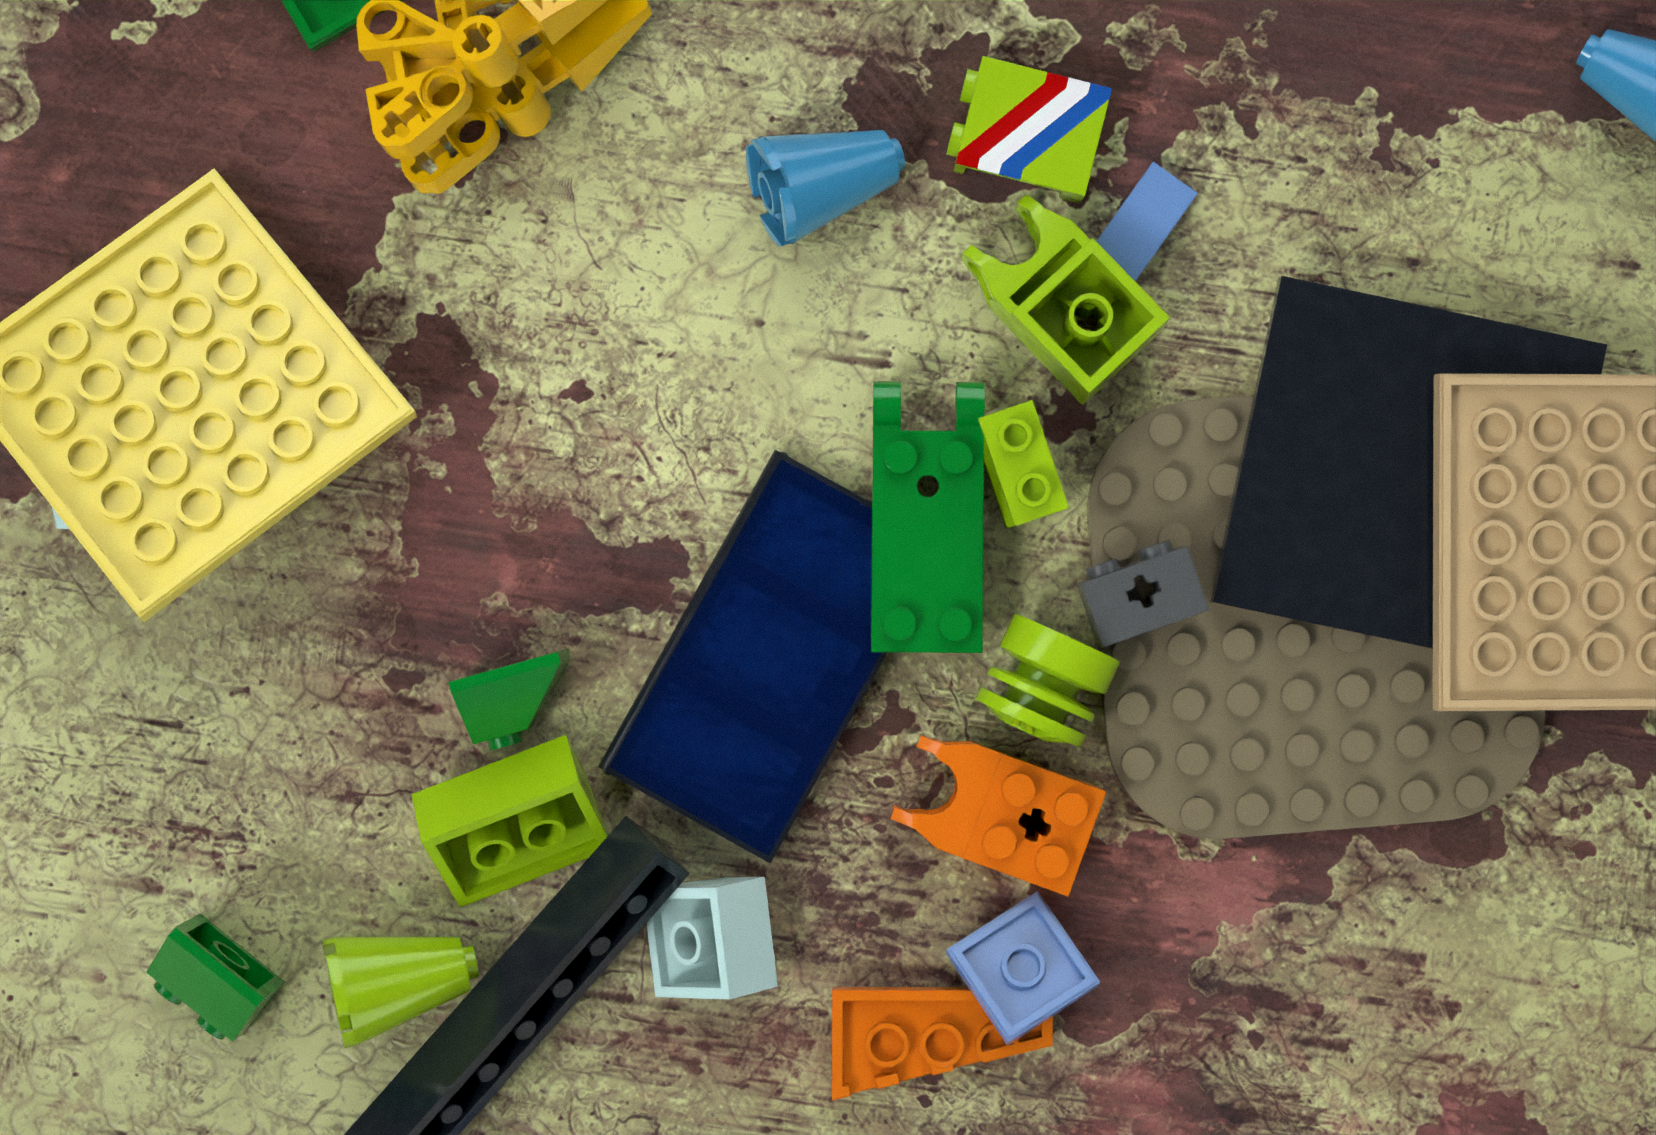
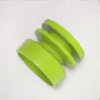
M1014 613L999 646L1019 661L1015 671L990 666L986 674L1009 684L1004 696H1001L980 686L975 699L985 704L999 720L1046 742L1070 743L1081 748L1086 735L1064 725L1070 712L1093 722L1096 715L1076 700L1078 692L1081 689L1105 695L1120 661L1062 633Z

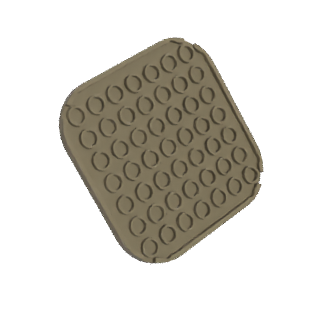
M1254 395L1176 402L1152 410L1125 427L1102 454L1093 473L1088 491L1087 523L1091 567L1116 558L1120 568L1141 561L1138 550L1170 540L1173 549L1188 546L1210 609L1209 611L1106 647L1098 646V651L1120 661L1106 694H1101L1107 753L1113 771L1122 788L1131 800L1146 814L1172 830L1208 839L1435 822L1459 819L1485 810L1506 796L1521 781L1529 770L1539 749L1544 731L1545 710L1436 711L1433 710V649L1210 602ZM1138 576L1133 578L1135 587L1127 591L1126 594L1129 600H1139L1145 606L1147 604L1146 595L1153 592L1154 588L1151 582H1140Z

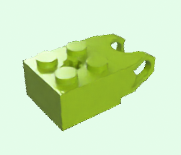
M1026 194L1018 201L1019 205L1015 210L1025 222L1028 233L1034 241L1036 249L1034 256L1024 263L1010 265L1001 263L993 256L984 254L973 245H970L962 253L961 260L978 281L988 308L1059 382L1084 405L1162 332L1170 317L1094 238L1089 239L1072 220L1045 209L1040 203ZM1078 315L1084 320L1091 315L1095 317L1098 321L1094 328L1095 331L1080 328L1077 325L1079 319L1075 316Z

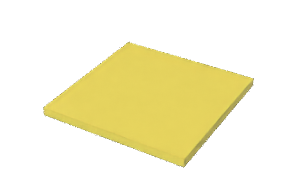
M215 168L0 322V441L143 622H146L417 418L415 410Z

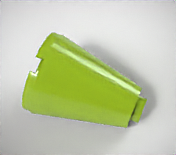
M333 937L322 940L344 1048L357 1046L471 991L470 979L479 978L473 945L462 947L460 937Z

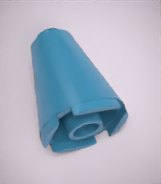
M1607 29L1602 38L1592 34L1576 62L1577 65L1584 68L1580 79L1656 142V40Z
M883 130L761 136L750 140L752 144L746 147V168L753 198L761 196L768 213L761 214L760 218L770 238L779 247L799 241L895 185L899 181V171L905 169V157L899 141L896 138L890 139Z

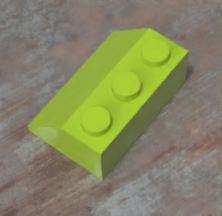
M567 735L411 794L421 843L460 908L587 859L609 835L584 768Z

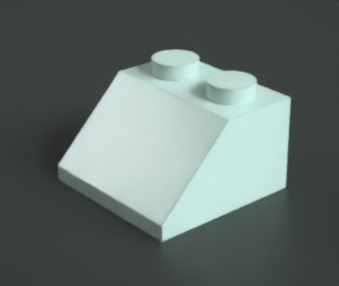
M724 877L683 882L646 923L655 997L733 999L778 987L765 877Z

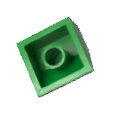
M198 914L183 922L171 931L146 971L148 975L156 980L154 988L160 995L176 1005H180L182 1002L200 1015L197 1018V1022L206 1032L221 1040L226 1036L232 1042L245 1033L285 983L283 979L202 914Z

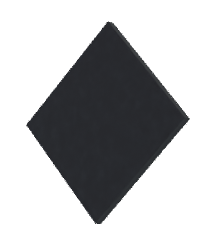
M1280 276L1277 282L1210 602L1433 649L1434 375L1601 374L1607 344Z

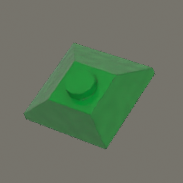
M568 649L448 682L451 694L472 743L477 744L488 741L491 751L522 742L520 731L533 727L570 661Z

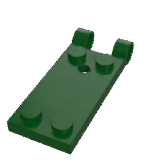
M873 381L871 652L983 653L984 436L978 418L985 415L984 382H956L955 431L901 430V381ZM932 476L937 480L939 489L934 496L925 497L918 492L917 483L922 477Z

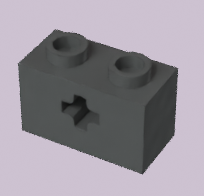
M1170 540L1138 550L1141 561L1120 568L1116 558L1085 569L1088 579L1078 582L1076 585L1098 646L1106 647L1210 610L1188 546L1173 549ZM1138 576L1140 582H1151L1154 588L1153 592L1146 595L1147 604L1145 606L1139 600H1129L1126 594L1127 591L1135 587L1133 578Z

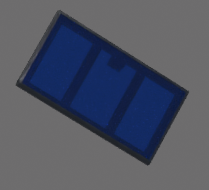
M774 450L598 767L605 774L620 779L771 864L887 653L871 652L872 503L788 457L787 453Z

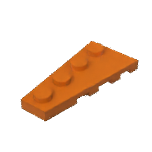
M832 987V1100L849 1097L852 1093L876 1087L881 1089L897 1085L901 1081L929 1074L933 1076L953 1071V1068L981 1061L985 1063L1053 1046V1016L1007 1046L968 987Z

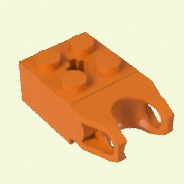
M920 734L916 743L917 748L934 754L953 771L955 779L953 794L941 807L931 810L919 808L906 809L894 805L890 819L916 829L939 850L1069 896L1106 791L1094 784L975 741H940ZM1033 808L1041 809L1040 817L1046 822L1044 828L1040 832L1035 830L1034 835H1026L1025 827L1019 823L1020 817L1023 813L1031 816Z

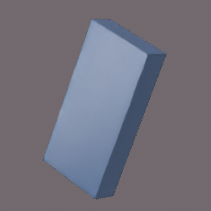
M1152 162L1096 242L1136 281L1198 193L1158 164Z

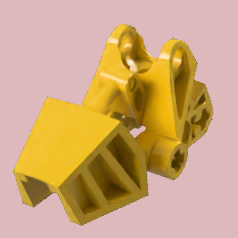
M371 0L360 10L356 27L360 53L366 61H379L384 67L383 69L387 77V83L365 89L373 134L387 154L395 159H400L405 177L416 190L422 194H441L469 173L497 148L500 141V128L496 121L499 119L516 136L528 137L541 132L551 117V107L544 93L567 78H570L577 88L583 92L652 15L649 0H435L438 22L400 0ZM512 1L516 3L495 19L490 16L477 15L476 12L498 2H501L502 5ZM386 10L397 13L396 24L390 31L379 35L370 32V23L376 14ZM535 34L541 44L518 59L522 52L517 45ZM475 120L486 123L485 132L480 139L472 143L460 141L459 134L465 124ZM448 141L458 153L454 158L443 146ZM429 159L438 167L430 175L421 166Z

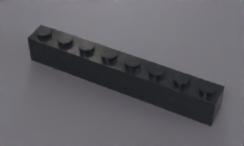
M625 816L344 1135H459L690 873L657 837Z

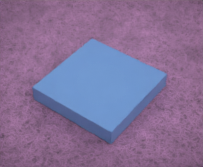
M1038 891L946 949L947 957L1007 1046L1094 990L1100 984L1099 979Z

